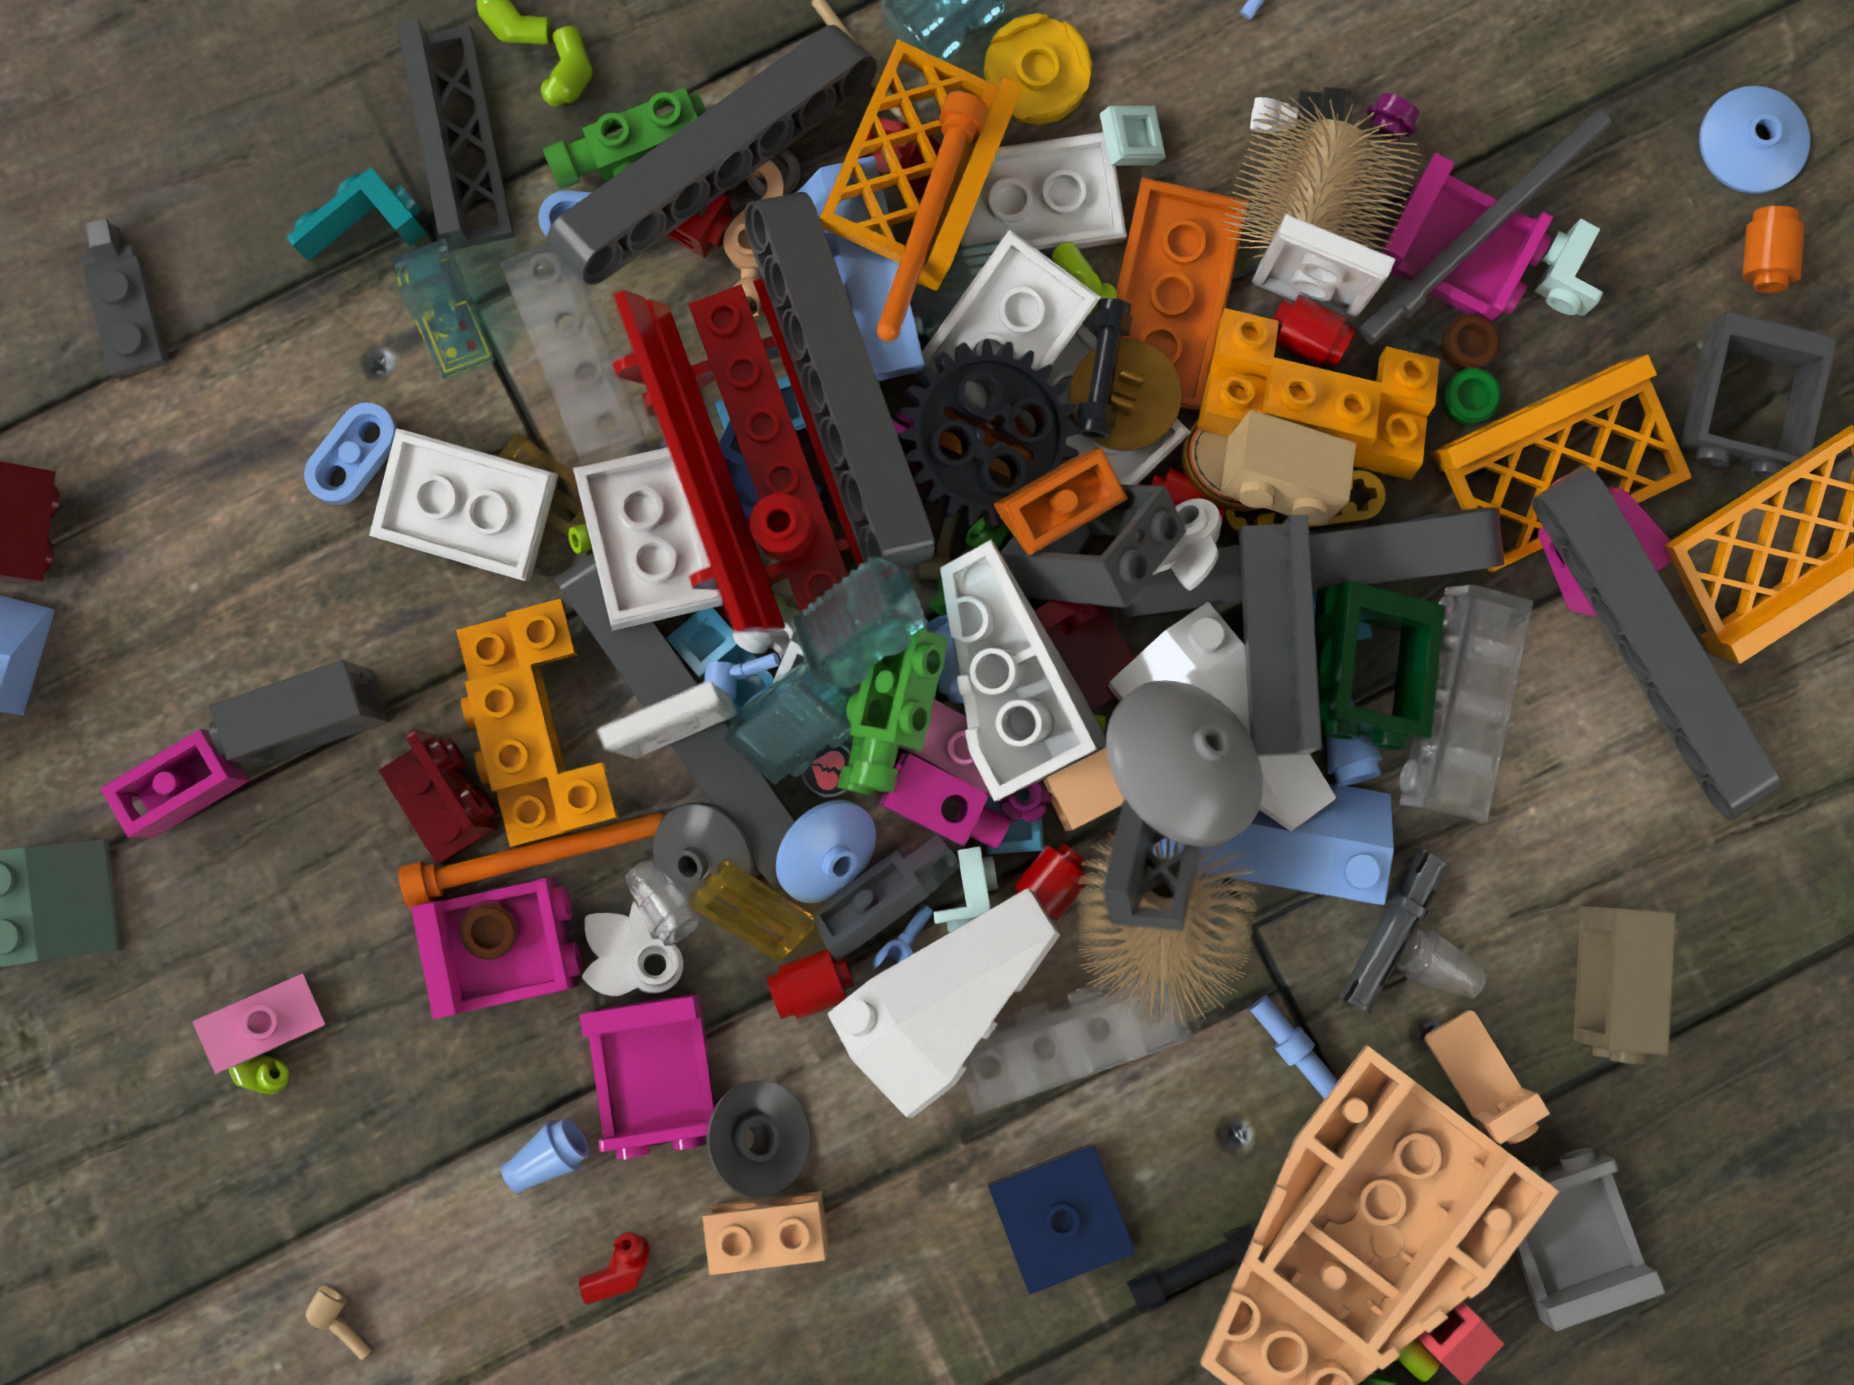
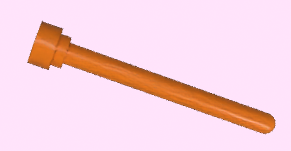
M962 91L951 92L946 96L939 121L942 125L941 132L944 138L877 326V335L885 342L894 341L899 336L965 144L972 142L973 138L979 136L983 130L989 109L982 99L973 94Z
M658 812L439 868L436 863L426 865L423 860L402 865L398 869L402 895L407 907L411 910L412 906L434 902L435 897L443 896L444 889L655 836L657 827L665 815Z

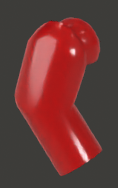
M625 1232L619 1235L614 1241L613 1247L615 1250L608 1268L579 1277V1289L586 1305L609 1299L637 1288L650 1260V1247L643 1236L634 1232Z

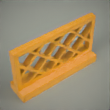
M897 39L819 219L823 229L894 262L900 263L905 245L895 241L889 226L911 219L913 222L915 221L920 204L908 181L931 174L937 156L928 136L941 133L942 127L939 120L922 125L912 106V102L934 97L941 111L947 92L960 89L979 97L986 103L989 109L983 130L979 136L973 138L972 142L965 144L917 282L931 290L937 291L952 264L1024 85L1003 76L999 86L994 85ZM900 61L920 70L928 85L905 91L896 72ZM890 87L893 95L885 97L886 92ZM899 106L909 129L886 135L877 113ZM871 131L874 139L866 141L867 136ZM915 140L925 163L902 169L892 147ZM880 151L890 174L867 180L857 159L860 156ZM850 176H852L855 184L846 186ZM896 185L907 208L883 215L873 192ZM861 195L871 219L855 223L835 214V210L839 202Z
M1648 354L1618 362L1430 451L1438 472L1445 471L1461 510L1498 507L1501 517L1523 525L1515 547L1503 552L1504 565L1487 568L1488 571L1494 572L1543 549L1538 536L1530 539L1533 529L1539 531L1543 526L1540 522H1537L1538 517L1533 509L1532 502L1526 517L1503 509L1501 505L1511 478L1537 488L1533 498L1548 489L1561 455L1586 464L1595 473L1599 469L1620 477L1621 481L1618 488L1628 492L1637 503L1692 478L1650 380L1657 373ZM1638 394L1646 413L1639 433L1614 424L1622 401ZM1607 409L1603 419L1593 416L1594 414ZM1579 421L1600 428L1590 456L1564 447L1572 425ZM1652 429L1656 439L1650 437ZM1558 432L1554 443L1543 439ZM1611 432L1635 441L1625 470L1600 461ZM1531 444L1551 451L1540 480L1514 471L1522 449ZM1646 446L1662 451L1671 473L1655 481L1636 474ZM1508 455L1505 466L1493 463ZM1482 467L1501 474L1491 503L1473 497L1464 477L1465 475ZM1632 482L1642 486L1629 492Z
M1850 425L1664 545L1707 631L1701 635V638L1709 654L1741 664L1854 591V535L1848 538L1849 533H1854V527L1852 526L1854 520V468L1849 483L1830 479L1837 454L1850 447L1854 456V425ZM1816 468L1815 474L1809 473ZM1800 478L1812 481L1803 513L1782 509L1790 484ZM1827 485L1847 490L1837 522L1817 517ZM1769 499L1768 505L1762 503L1765 500ZM1753 508L1766 511L1756 544L1735 539L1742 515ZM1780 515L1800 520L1791 552L1770 548ZM1815 524L1835 528L1828 552L1817 559L1805 556ZM1723 528L1721 535L1714 534ZM1706 538L1719 541L1709 574L1697 571L1687 552ZM1733 545L1754 550L1744 582L1724 578ZM1768 554L1788 558L1782 581L1770 589L1760 587L1759 583ZM1803 562L1809 563L1802 568ZM1701 579L1707 580L1706 586H1704ZM1721 584L1742 588L1735 612L1721 620L1715 609ZM1757 592L1763 593L1755 598Z

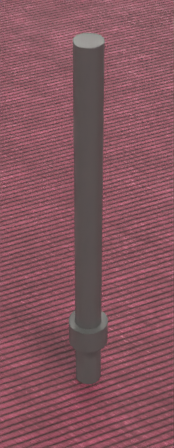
M1596 109L1410 281L1402 280L1386 295L1387 302L1358 328L1362 338L1369 344L1374 345L1402 318L1408 320L1426 304L1425 297L1611 126L1610 117L1604 111Z

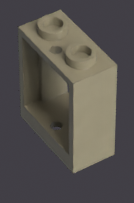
M1580 907L1573 1041L1592 1046V1056L1610 1058V1061L1647 1064V1054L1668 1055L1676 913L1606 907Z

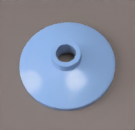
M1746 86L1726 93L1711 106L1701 124L1699 145L1706 166L1721 183L1743 193L1760 194L1779 189L1800 172L1810 150V131L1806 118L1800 108L1785 94L1768 87ZM1755 127H1762L1768 133L1769 140L1759 138Z
M848 800L828 801L804 813L788 830L777 853L776 874L781 887L792 898L800 902L819 903L828 900L861 876L872 858L876 844V829L869 813L860 805Z

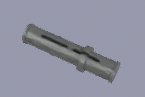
M1418 849L1417 855L1397 891L1391 890L1388 894L1386 901L1389 902V905L1358 959L1349 979H1347L1344 987L1339 992L1338 996L1369 1014L1372 1012V1008L1381 990L1399 961L1413 932L1420 921L1426 922L1431 914L1427 908L1445 875L1452 867L1451 864L1432 853L1428 854L1426 850Z

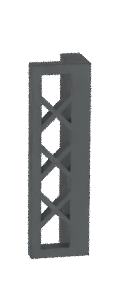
M418 19L396 23L439 236L451 251L515 237L472 28L470 25L427 34ZM463 44L465 61L452 78L436 67L433 50ZM468 77L470 79L471 89L463 85ZM439 80L448 85L443 93L441 92ZM458 92L473 101L476 112L464 129L448 121L445 112ZM478 128H480L482 141L474 137ZM450 132L458 136L453 146ZM468 143L483 152L486 158V164L474 182L459 173L456 166L457 159ZM489 179L493 194L484 189ZM460 183L469 188L464 197L462 196ZM478 195L495 205L499 224L469 230L466 213Z
M1290 515L1281 525L1241 526L1238 530L1250 737L1255 745L1258 756L1309 755L1322 749L1308 515Z
M1125 798L1103 886V894L1111 924L1183 931L1200 847L1184 844L1182 852L1162 864L1152 853L1153 845L1166 838V836L1143 821ZM1150 866L1153 870L1147 873L1148 867ZM1179 872L1178 879L1176 880L1173 875ZM1162 882L1174 893L1171 910L1140 907L1142 895Z

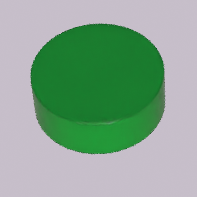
M1478 368L1464 369L1455 374L1446 383L1442 391V406L1446 415L1455 423L1463 426H1476L1485 422L1497 411L1501 402V389L1497 380L1487 371Z

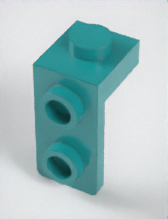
M370 167L363 174H354L343 181L337 189V195L320 209L315 208L304 213L296 221L294 230L287 235L286 239L306 260H311L374 207L381 212L409 246L419 240L426 232L414 218L422 210L405 189L399 184L391 191Z

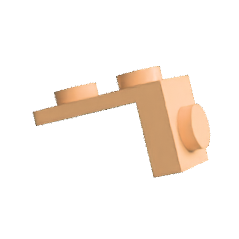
M1466 1010L1425 1036L1426 1044L1478 1129L1491 1140L1500 1144L1505 1141L1510 1145L1519 1143L1539 1129L1537 1121L1550 1114L1538 1093L1520 1086L1474 1011Z

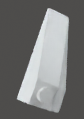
M990 540L941 567L940 571L950 635L954 638L960 675L957 676L959 694L963 695L968 729L965 732L968 750L994 802L1107 747V741L1084 695L995 543Z
M1209 602L1166 629L1108 684V688L1120 702L1134 689L1148 682L1174 680L1191 684L1208 692L1224 703L1238 717L1250 735L1245 645ZM1310 754L1258 756L1263 775V795L1259 810L1289 831L1295 830L1336 799V796Z
M1027 888L871 978L827 1014L852 1061L907 1118L912 1119L956 1085L967 1069L963 1066L967 1057L981 1038L988 1039L998 1025L993 1020L1012 993L1020 992L1059 938L1060 933L1033 890Z

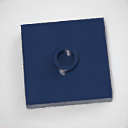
M1093 1142L988 1183L990 1193L1029 1295L1136 1253Z

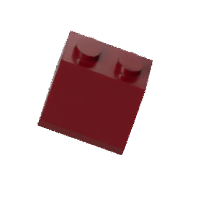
M0 461V582L26 584L43 582L44 574L51 567L53 545L48 541L50 519L56 515L60 499L59 490L54 486L56 471Z

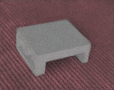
M1581 1148L1570 1151L1560 1156V1165L1540 1171V1168L1537 1166L1528 1167L1557 1189L1559 1193L1515 1249V1254L1539 1320L1555 1332L1665 1294L1657 1271L1644 1263L1612 1173L1618 1171L1614 1158L1603 1153H1594L1593 1148Z

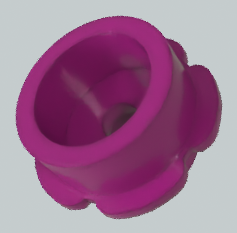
M1382 93L1376 104L1369 105L1366 110L1368 116L1374 113L1370 116L1372 120L1370 128L1393 122V124L1373 129L1372 131L1380 129L1374 132L1375 134L1408 133L1405 135L1380 136L1386 140L1397 139L1392 142H1399L1402 136L1411 137L1417 130L1414 124L1420 115L1419 109L1408 100L1395 94Z
M1044 779L1023 788L1030 793L1028 800L1020 799L1019 792L1021 790L1002 798L999 805L1002 813L1013 821L1024 819L1026 822H1034L1043 817L1047 811L1046 804L1052 800V794L1048 792L1043 782Z

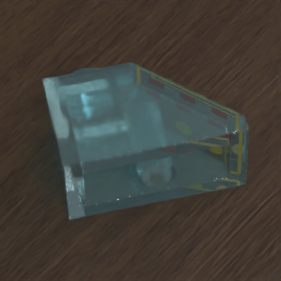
M446 238L394 257L397 288L443 380L495 361L469 287Z

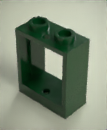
M1353 581L1317 590L1314 630L1320 726L1325 727V736L1343 740H1357L1360 738V735L1372 738L1373 747L1386 750H1406L1407 742L1431 739L1445 605ZM1359 622L1401 632L1392 715L1350 706Z

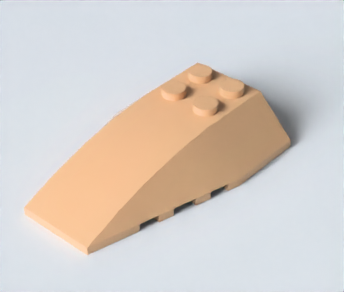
M1365 1045L1295 1137L1200 1363L1226 1385H1358L1376 1369L1380 1368L1383 1370L1400 1356L1398 1352L1425 1330L1429 1333L1448 1318L1446 1314L1468 1296L1472 1299L1485 1289L1559 1191L1368 1045Z

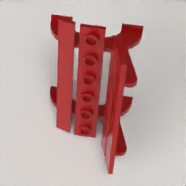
M763 279L754 280L753 283L773 335L765 339L761 338L742 284L688 303L708 360L691 365L669 305L652 299L645 300L644 296L626 290L616 292L613 296L634 353L624 356L612 364L615 375L620 379L646 385L648 392L641 395L647 413L650 417L657 416L710 563L709 567L688 576L692 589L720 591L723 605L717 607L723 620L730 619L734 633L755 631L777 632L786 628L771 588L772 585L788 578L805 625L858 606L859 603L842 557L853 555L870 601L908 590L901 569L875 576L870 573L864 564ZM781 357L843 526L845 538L837 541L834 538L773 371L771 359ZM715 380L759 500L770 494L785 493L797 498L808 512L813 525L812 542L805 553L796 559L780 561L766 567L763 566L700 392L701 388ZM783 517L775 520L769 529L773 532L785 531L789 527L790 518Z

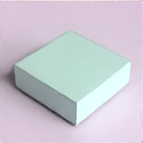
M1109 106L1100 113L1110 166L1156 165L1166 158L1155 106Z

